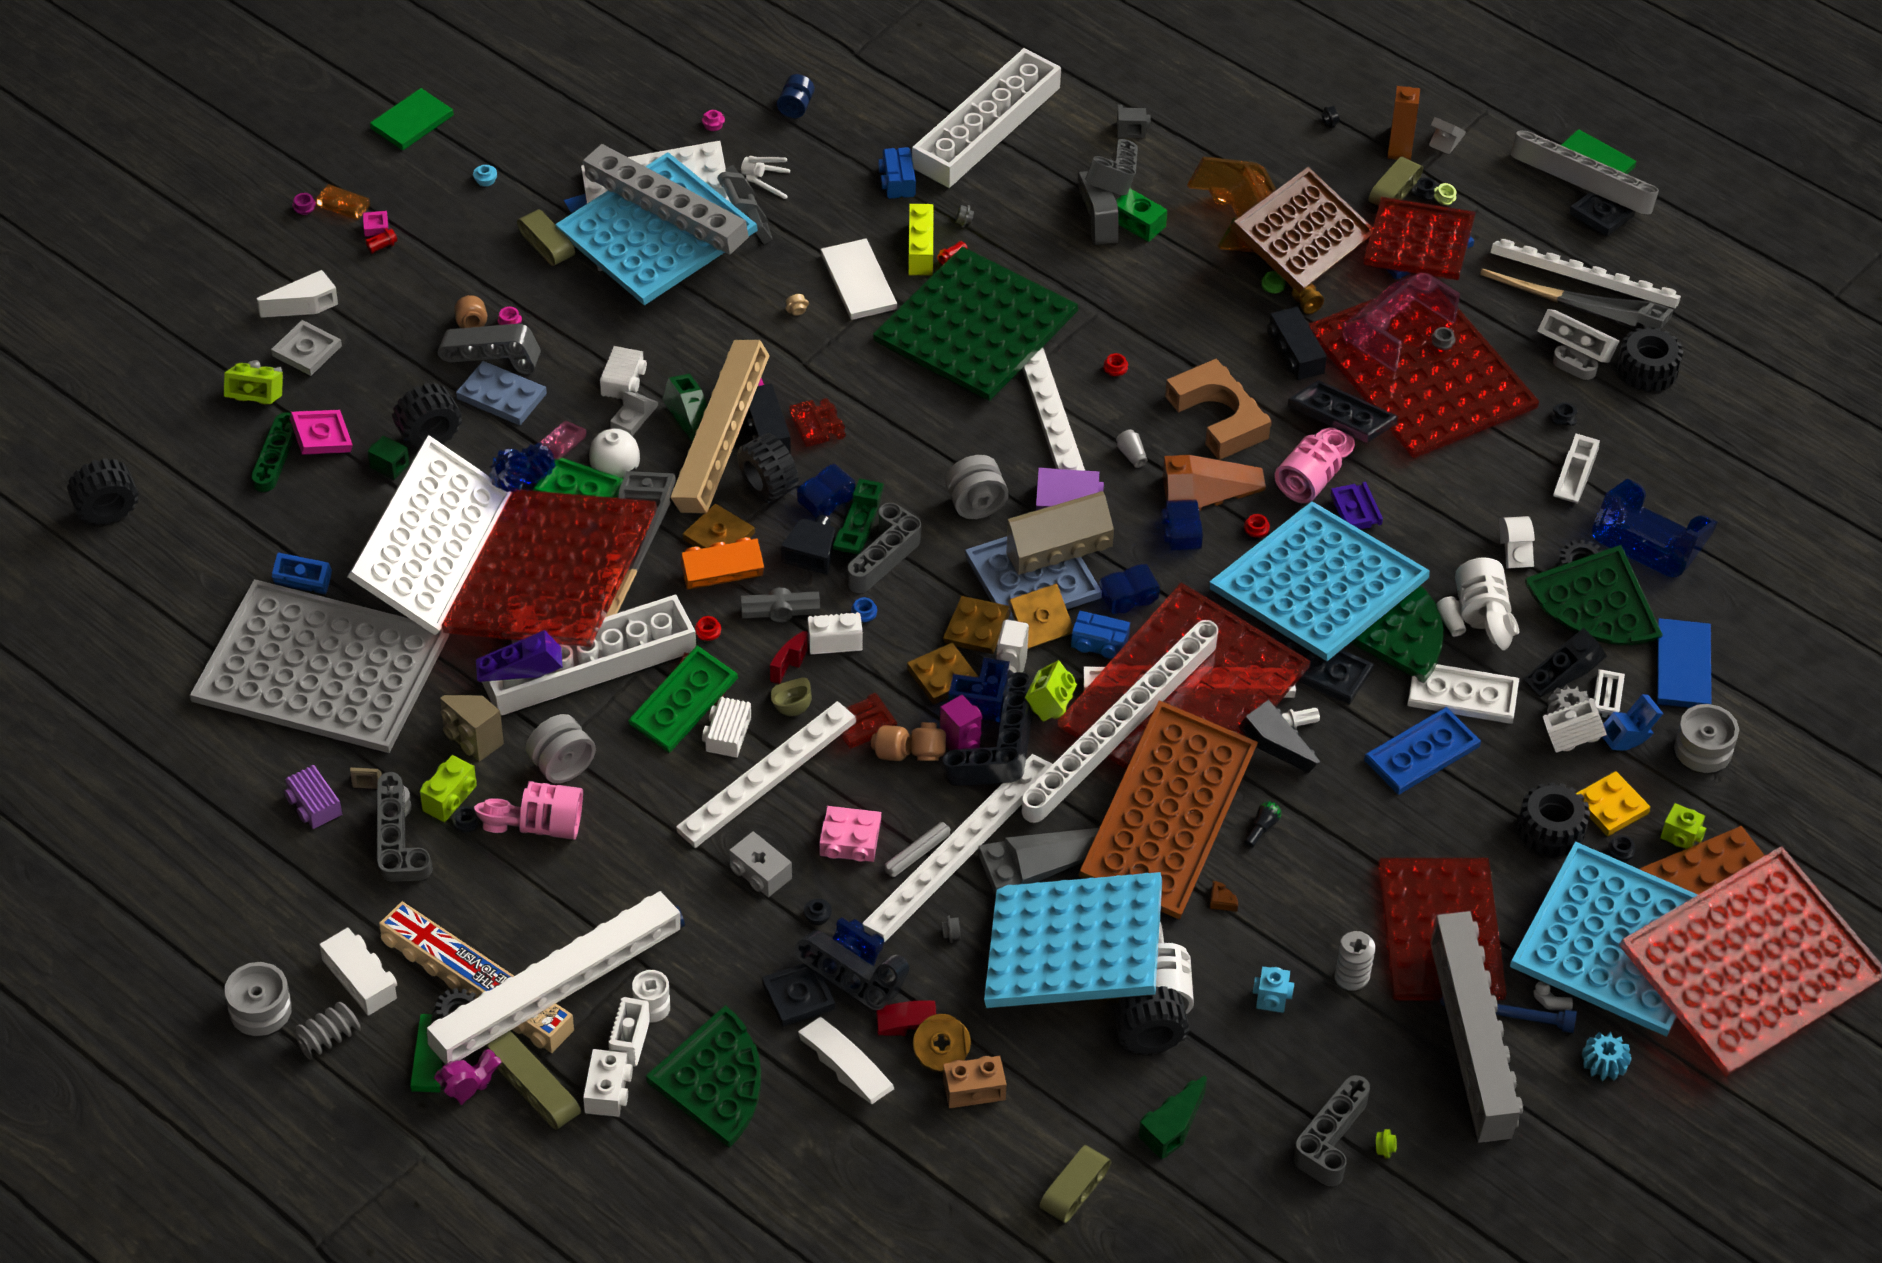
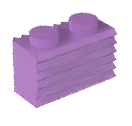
M314 765L285 779L287 789L284 790L288 802L291 805L296 804L300 819L303 823L308 822L312 829L342 815L339 799Z

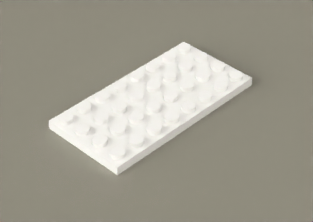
M428 435L351 569L348 578L436 635L442 628L513 492Z

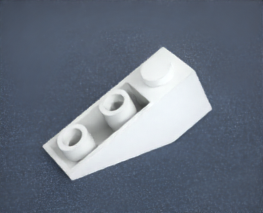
M320 270L258 297L257 304L259 315L262 318L318 314L338 305L336 287L325 273Z

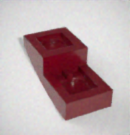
M802 631L795 635L775 655L770 664L771 682L781 684L789 665L800 667L809 649L808 632Z
M935 1001L901 1002L886 1005L882 1009L876 1010L878 1035L906 1036L907 1030H917L924 1020L932 1015H936Z

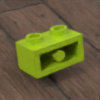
M238 363L224 373V397L235 398L239 401L250 400L257 401L260 404H272L282 396L283 372L274 371L272 367L252 368L250 364Z
M1058 660L1038 670L1025 698L1029 702L1032 711L1038 714L1043 722L1052 717L1057 719L1066 712V706L1072 699V694L1077 684L1073 675Z
M454 755L445 763H442L438 767L436 774L429 781H426L420 789L423 811L446 822L477 786L474 766Z

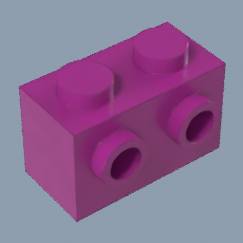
M963 695L942 705L940 709V729L946 732V747L949 751L980 748L982 714L978 707L972 706Z

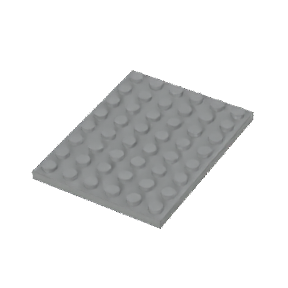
M254 579L190 694L191 702L390 753L449 637V629L442 627L434 635L409 618Z

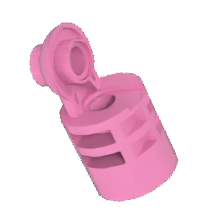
M1326 428L1318 432L1316 436L1308 435L1304 437L1276 469L1275 481L1279 489L1288 498L1298 503H1310L1340 470L1342 460L1352 453L1355 447L1354 438L1335 428Z
M528 781V788L524 789L521 807L513 806L506 800L494 798L478 803L474 808L476 815L483 822V829L488 832L502 833L507 831V825L520 827V832L522 833L529 832L536 833V835L544 834L551 837L575 840L581 819L583 789Z

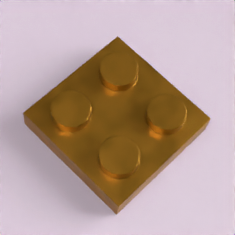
M961 596L943 637L945 644L953 643L957 647L993 654L998 643L1003 621L1008 620L1011 614L1010 606Z
M953 643L907 662V670L933 705L979 685V677Z

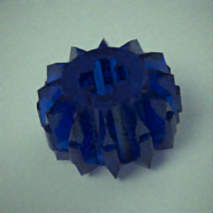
M537 443L534 446L530 444L526 449L522 448V451L517 453L515 459L511 462L515 476L521 483H526V485H530L533 482L537 484L541 479L545 480L547 475L552 474V469L555 468L556 464L551 450L541 443Z
M506 448L504 451L499 450L497 457H493V465L489 467L492 469V472L489 474V478L492 479V485L505 492L521 490L522 484L527 483L526 477L530 474L528 468L531 463L527 461V456L512 448Z

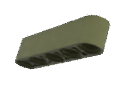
M511 1031L506 1032L479 1049L482 1053L490 1049L494 1052L495 1056L501 1059L502 1063L497 1069L553 1129L558 1130L581 1114L580 1107L574 1097Z

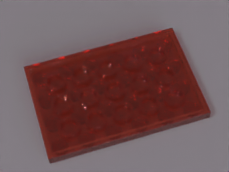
M1380 858L1379 873L1393 1000H1440L1443 995L1430 945L1436 917L1440 914L1467 911L1471 912L1473 922L1476 921L1478 924L1479 938L1477 940L1479 946L1484 948L1485 962L1483 965L1485 971L1488 970L1490 972L1491 987L1489 989L1491 996L1495 995L1496 1000H1505L1507 992L1489 858Z

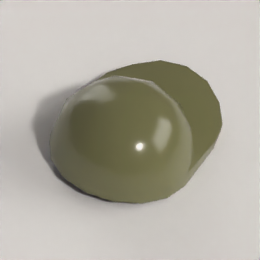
M808 678L791 680L772 688L771 699L778 712L792 717L798 716L807 710L812 700L811 686Z

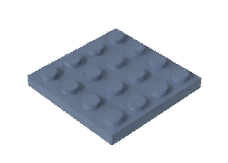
M1007 536L965 550V557L993 603L1009 606L1008 600L1056 583L1066 609L1102 598V590L1081 557L1018 575L1006 554ZM1011 612L1008 620L1015 621Z

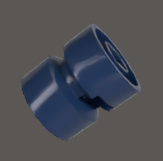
M794 74L789 76L777 100L779 111L790 118L802 117L815 90L813 82L804 75Z

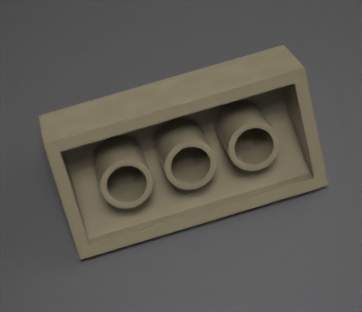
M1100 491L1008 519L1006 554L1017 574L1033 572L1046 566L1056 565L1069 559L1079 558L1083 555L1112 547L1114 528L1104 492Z

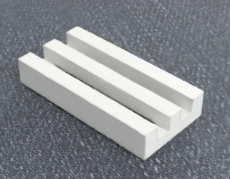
M1598 670L1594 701L1598 712L1602 713V717L1607 718L1613 712L1620 711L1625 674ZM1603 677H1607L1604 705L1600 706ZM1613 679H1618L1614 708H1611L1609 703Z

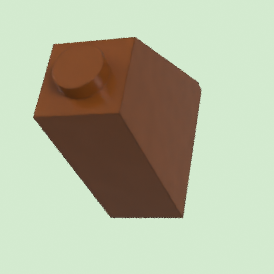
M1397 86L1387 159L1398 160L1400 157L1411 160L1420 88Z

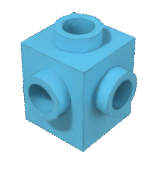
M1262 966L1261 977H1255L1253 993L1258 994L1256 1009L1284 1013L1286 999L1292 1000L1294 983L1289 982L1290 971L1282 970L1278 967L1269 968Z

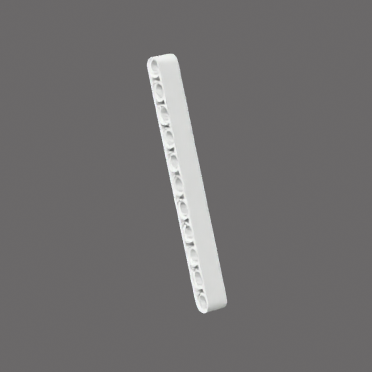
M1209 620L1198 622L1024 792L1022 815L1027 821L1036 823L1043 820L1155 710L1159 700L1163 702L1214 652L1218 635V627L1214 622Z

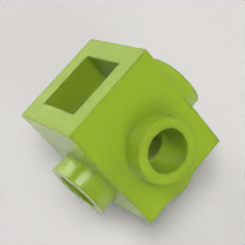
M1675 803L1664 823L1661 839L1671 842L1678 847L1692 848L1695 842L1701 843L1707 829L1703 827L1705 815Z

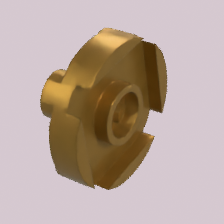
M936 1014L928 1017L919 1025L913 1038V1049L917 1059L923 1067L935 1072H943V1064L955 1060L964 1061L969 1053L971 1044L967 1028L960 1021L956 1020L955 1017L948 1014ZM940 1035L944 1036V1040H949L950 1045L946 1046L944 1051H940L939 1047L934 1046V1042L938 1041V1036Z

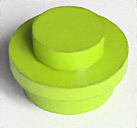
M1384 1129V1132H1377L1376 1151L1377 1155H1384L1385 1158H1390L1391 1153L1396 1152L1397 1139L1396 1135H1391L1390 1129Z

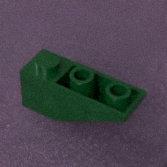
M691 374L668 378L662 400L693 442L696 430L699 428L704 411L707 408L703 392Z
M1205 1075L1197 1081H1190L1182 1092L1175 1097H1168L1160 1108L1154 1112L1146 1113L1140 1120L1139 1138L1161 1160L1184 1144L1205 1095L1207 1083Z

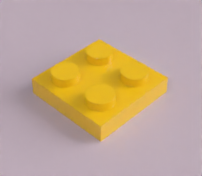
M1617 771L1576 793L1577 795L1582 794L1584 802H1588L1589 818L1607 837L1646 816L1651 808Z

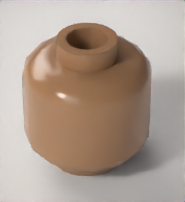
M468 295L459 299L455 304V319L460 328L484 327L487 322V312L484 302L480 298Z
M921 723V728H915L911 733V753L917 756L919 761H939V757L943 756L946 752V732L943 729L937 728V723Z
M883 725L876 734H873L871 747L875 750L879 759L902 761L911 753V734L904 727Z

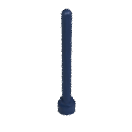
M1442 996L1440 998V1004L1445 1007L1444 999ZM1497 1004L1498 1009L1495 1013L1498 1016L1557 1025V1028L1562 1029V1032L1574 1033L1577 1011L1565 1009V1012L1559 1011V1014Z

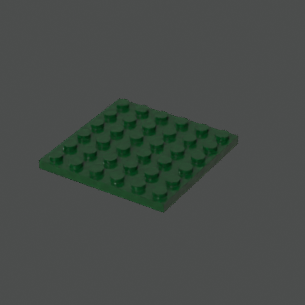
M962 246L873 334V339L888 349L990 401L1078 312V304Z

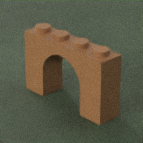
M1217 359L1167 379L1165 397L1178 412L1207 401L1226 404L1235 412L1233 416L1207 427L1205 444L1218 460L1269 439L1271 427L1269 416L1261 411L1256 401L1248 396L1242 385L1236 382L1230 375L1227 367L1223 366Z

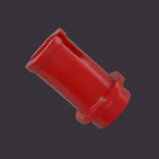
M385 228L384 232L365 240L371 254L388 245L392 247L395 242H398L392 228L389 230Z
M959 241L948 249L940 250L937 256L939 263L943 266L962 246L968 249L967 245L963 241Z

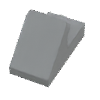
M1434 117L1431 126L1436 128L1429 145L1450 154L1464 137L1466 131Z
M624 391L623 406L610 420V428L622 429L633 436L657 408L658 402L638 393Z

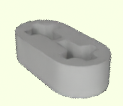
M1567 345L1558 346L1555 349L1553 363L1556 367L1584 380L1595 377L1598 368L1596 359Z

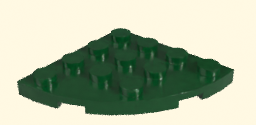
M1621 545L1525 579L1528 590L1539 606L1556 622L1576 634L1582 628H1585L1596 641L1618 645L1649 643L1663 636Z
M1420 585L1350 643L1425 683L1438 664V658L1443 646L1442 619L1434 600Z
M725 1005L646 1075V1082L730 1148L740 1138L755 1113L761 1091L760 1059L756 1045L748 1034L746 1026Z

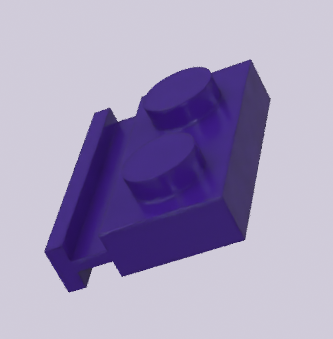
M1362 482V485L1359 486L1351 484L1331 488L1330 496L1341 519L1358 529L1370 528L1372 524L1382 525L1383 517L1366 482Z

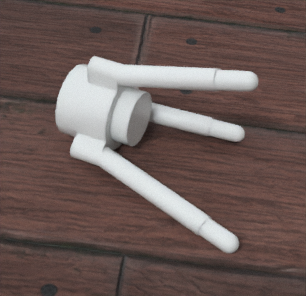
M754 156L744 158L741 173L746 176L748 182H753L773 194L787 199L786 194L757 179L758 176H763L764 170L790 173L789 169L761 163L787 162V158Z

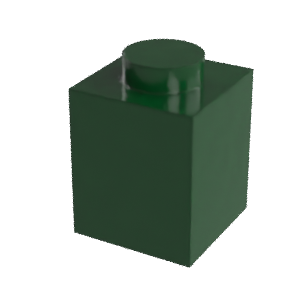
M382 436L376 443H373L368 450L370 468L393 480L409 466L407 447L385 436Z

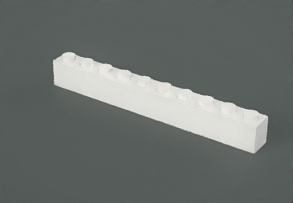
M661 891L653 896L644 898L639 904L629 910L622 911L612 920L598 925L593 931L584 936L577 937L571 944L560 950H555L542 961L531 964L518 975L507 978L501 985L490 991L483 992L477 999L466 1005H461L448 1016L434 1021L427 1027L428 1045L445 1064L450 1061L463 1059L679 931L680 911Z

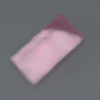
M564 421L538 443L537 451L559 460L586 437V429Z

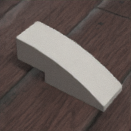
M1575 434L1554 491V497L1578 504L1599 450L1600 440Z

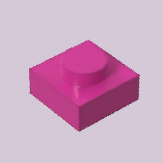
M387 211L363 213L365 236L378 235L384 232L385 228L388 229Z

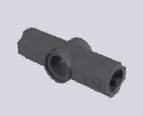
M775 588L765 595L741 596L742 618L770 617L775 622H786L795 615L820 614L819 591L791 593L786 588Z

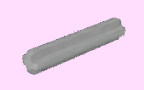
M944 822L937 824L885 863V872L890 877L897 876L950 836L949 826Z

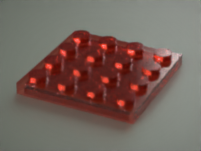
M1382 197L1365 253L1364 265L1459 280L1476 212Z

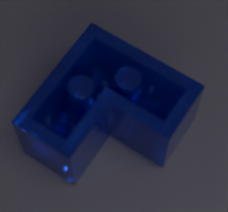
M984 658L979 678L953 674L948 702L963 695L972 706L978 707L983 720L1000 722L1006 683L1009 677L1010 661Z

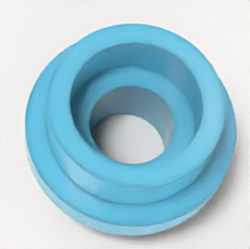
M481 165L474 170L473 176L480 186H490L497 178V170L490 165Z

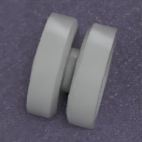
M987 455L966 457L956 462L945 476V484L952 497L955 509L960 516L967 519L987 517L997 512L1008 499V488L1001 476L1000 469L995 460Z
M1700 704L1687 709L1682 715L1675 740L1674 750L1677 758L1688 768L1703 773L1717 772L1725 768L1732 759L1739 734L1737 720L1729 711L1716 705Z
M560 714L542 722L531 733L525 750L527 756L539 767L547 780L551 783L561 784L577 777L589 766L594 758L596 747L592 739L582 731L581 726L573 717Z
M255 962L243 965L229 976L225 984V999L228 1005L229 1017L234 1027L242 1033L252 1036L268 1035L279 1030L287 1023L292 1012L288 983L283 972L273 964Z

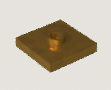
M714 504L707 513L703 514L683 533V540L695 547H700V549L709 548L712 544L718 542L731 544L736 543V540L741 538H750L755 534V527L719 505Z
M1057 583L1008 600L1014 620L1029 625L1028 649L1072 634L1073 625Z

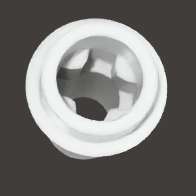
M1453 596L1445 597L1438 601L1436 604L1437 609L1451 635L1456 637L1465 633L1466 628L1459 601Z

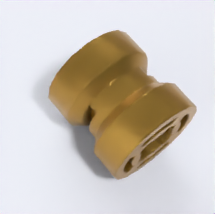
M1313 284L1300 294L1294 288L1292 290V297L1296 302L1300 303V307L1306 314L1317 312L1324 304V297L1320 292L1316 291V287Z

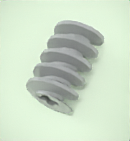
M1353 931L1344 935L1340 941L1335 971L1336 983L1346 990H1359L1368 984L1375 954L1373 939L1363 932Z
M337 1002L335 1010L327 1008L325 1015L322 1013L316 1014L315 1021L312 1019L306 1020L305 1027L297 1025L295 1032L300 1048L305 1056L311 1060L312 1049L320 1055L322 1054L321 1044L330 1049L332 1048L331 1038L340 1043L342 1042L341 1032L347 1037H351L350 1027L353 1026L358 1032L361 1028L354 1013L342 1002Z

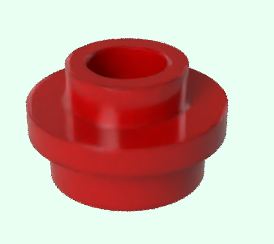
M1110 354L1104 361V370L1109 375L1121 376L1127 372L1128 362L1121 354Z
M1261 514L1249 516L1244 524L1245 532L1255 538L1266 536L1270 529L1267 518Z
M705 616L699 619L695 626V632L698 638L711 641L720 636L721 625L716 618Z

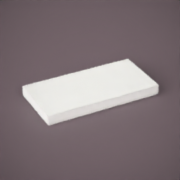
M867 238L821 249V256L851 320L897 309V302Z
M1437 664L1425 683L1412 676L1407 706L1440 711L1447 707L1453 714L1513 724L1519 678Z

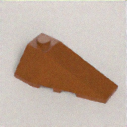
M1193 455L1164 456L1163 483L1169 514L1194 513L1201 511L1203 506L1213 503L1215 506L1223 504L1225 499L1232 497L1239 499L1266 489L1263 469L1259 467Z

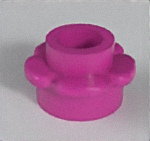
M709 110L704 113L702 118L704 127L709 131L720 130L725 122L724 116L717 110Z
M505 307L499 312V325L520 324L522 321L519 311L514 307Z

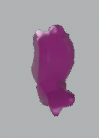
M487 1049L482 1053L476 1065L471 1066L465 1060L450 1061L436 1072L434 1079L441 1086L446 1087L444 1092L447 1095L456 1098L462 1105L473 1096L476 1090L482 1091L488 1086L492 1073L502 1061L499 1057L495 1056L492 1050Z

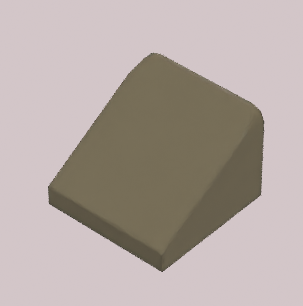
M350 768L352 786L354 788L377 789L378 779L382 772L378 769Z

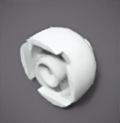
M613 428L602 431L591 442L589 459L593 469L622 478L625 476L626 471H630L634 467L636 469L639 466L640 452L636 440L628 432Z

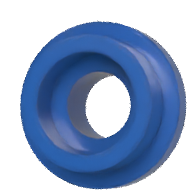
M859 598L852 605L851 613H860L861 622H868L876 617L877 606L869 598Z

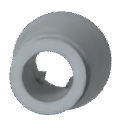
M1131 429L1119 434L1116 438L1117 448L1135 468L1145 465L1148 459L1139 434Z

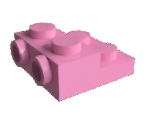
M828 806L820 838V856L853 859L859 862H874L881 823V812Z

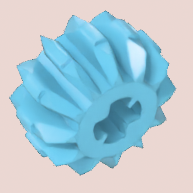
M1598 1032L1595 1038L1590 1037L1587 1040L1586 1046L1583 1048L1584 1068L1591 1069V1076L1601 1075L1602 1081L1606 1076H1609L1614 1081L1618 1075L1623 1076L1627 1071L1628 1065H1630L1631 1054L1629 1053V1044H1622V1036L1615 1039L1611 1032L1607 1034V1037Z

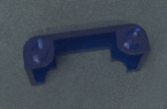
M1628 478L1607 492L1592 529L1595 540L1609 548L1621 545L1626 556L1666 576L1678 577L1682 575L1709 540L1718 522L1707 516L1698 515L1691 519L1686 528L1643 507L1646 499L1644 488Z

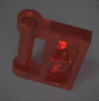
M872 693L867 696V699L846 707L853 715H857L855 716L856 723L843 732L841 737L851 749L870 741L873 734H876L883 725L897 726V721L877 693Z

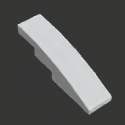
M819 1017L798 1031L800 1040L817 1051L819 1060L836 1072L838 1080L869 1103L873 1104L894 1090L893 1084L857 1046L823 1018Z

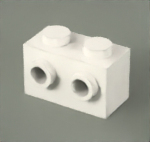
M593 1049L584 1092L585 1113L620 1116L621 1106H626L628 1099V1089L625 1088L626 1081L631 1082L633 1065L628 1064L626 1052Z

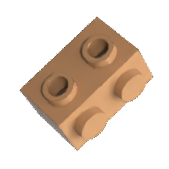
M983 1056L979 1059L955 1060L943 1064V1082L949 1108L1006 1100L1007 1084L1000 1056Z

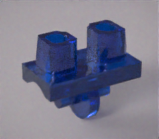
M844 918L837 920V929L832 939L874 966L878 954L882 951L884 938L877 933L871 936L863 932V924L856 919L850 922Z

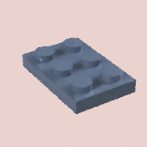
M482 361L456 394L458 400L521 425L547 392L546 387Z

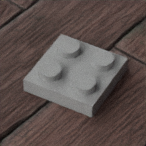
M301 320L271 349L273 357L311 376L342 347L341 339Z

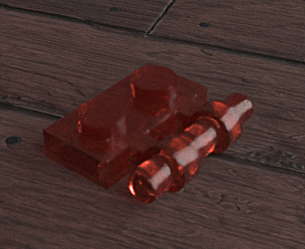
M828 398L822 399L820 406H816L813 400L789 406V413L806 447L830 441L829 433L835 434L839 440L846 437L845 425L841 419H838L836 415L837 409L834 404L830 403ZM822 417L828 419V421L823 422Z

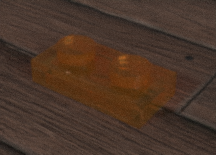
M329 184L316 198L317 206L359 220L370 206L369 198Z

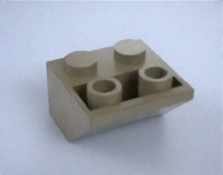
M444 695L440 698L441 715L444 724L443 732L448 739L455 740L460 744L462 750L467 755H472L480 762L504 744L500 710L484 696Z

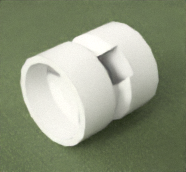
M656 970L640 972L632 982L633 999L649 1002L650 1022L663 1020L670 1011L669 981L662 972Z

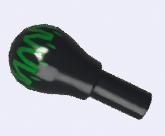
M1268 801L1259 806L1253 824L1254 828L1245 840L1247 846L1253 848L1261 835L1279 821L1281 809L1276 803Z

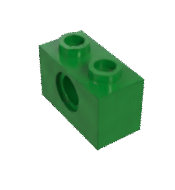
M1131 188L1127 195H1121L1116 200L1118 206V225L1149 242L1166 227L1167 209Z

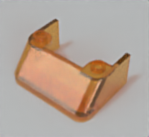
M1202 157L1187 184L1188 188L1209 190L1215 202L1218 204H1230L1237 217L1233 218L1218 245L1219 249L1254 252L1244 240L1237 236L1230 226L1235 220L1276 191L1269 174L1263 166L1255 162Z

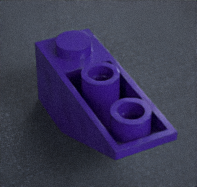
M545 630L476 659L477 680L479 682L542 677L563 668L561 646Z

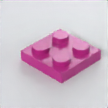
M340 410L291 412L290 421L302 454L351 452L353 444Z

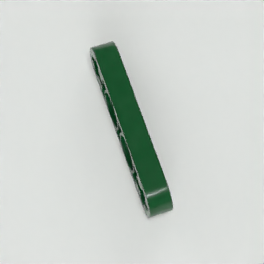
M284 412L276 416L253 470V486L259 492L271 491L277 484L296 436L290 421L291 413ZM277 440L285 441L283 445H273V442ZM270 458H275L278 460L274 464L265 463V461Z

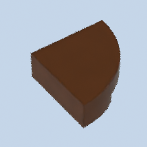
M1213 881L1210 909L1237 912L1238 899L1236 895L1227 889L1225 884Z

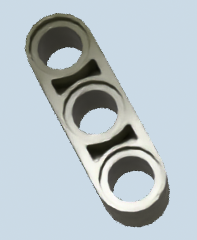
M1400 157L1373 187L1369 196V202L1389 212L1393 211L1416 185L1422 175L1423 166L1407 158Z
M540 209L517 220L521 234L550 265L555 266L575 255L574 246L569 238Z
M1084 1145L1046 1191L1040 1202V1208L1063 1223H1067L1104 1178L1110 1168L1111 1160L1088 1145Z

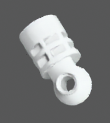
M1490 558L1469 560L1460 565L1455 574L1462 618L1473 628L1486 629L1491 642L1497 644L1502 650H1506L1510 646L1513 636L1519 634V627L1514 616L1511 614L1504 568L1500 562Z
M1160 922L1156 987L1166 986L1168 989L1173 988L1177 993H1180L1186 1014H1188L1194 1006L1191 958L1186 948L1173 943H1164Z

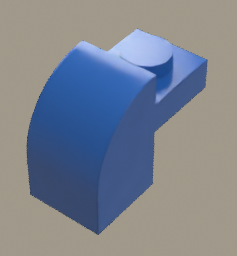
M1642 694L1627 713L1613 712L1603 724L1607 734L1603 738L1612 750H1628L1636 747L1654 734L1651 728L1663 715V712L1649 695Z

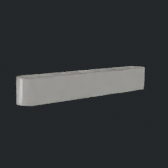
M1516 132L1511 150V156L1515 159L1638 213L1651 214L1653 212L1659 192L1655 186L1531 132Z

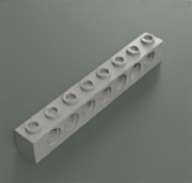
M603 144L583 160L585 175L591 182H596L608 191L614 192L625 200L639 205L643 210L652 212L659 216L660 219L676 225L680 230H685L697 239L713 245L717 250H722L730 255L749 238L746 220Z

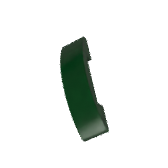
M859 478L853 493V503L843 528L839 529L834 542V550L854 554L861 552L872 529L884 483Z

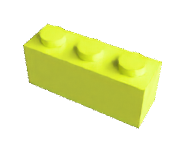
M910 204L909 275H933V204Z

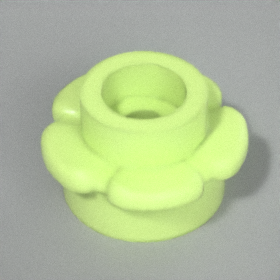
M1443 183L1435 188L1434 198L1438 203L1451 205L1452 202H1455L1456 189L1452 185Z

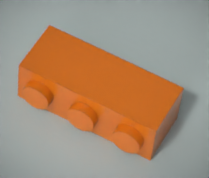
M749 537L738 539L736 543L725 544V542L714 543L709 548L691 547L681 554L680 562L687 590L762 576L764 571L758 539L751 540Z

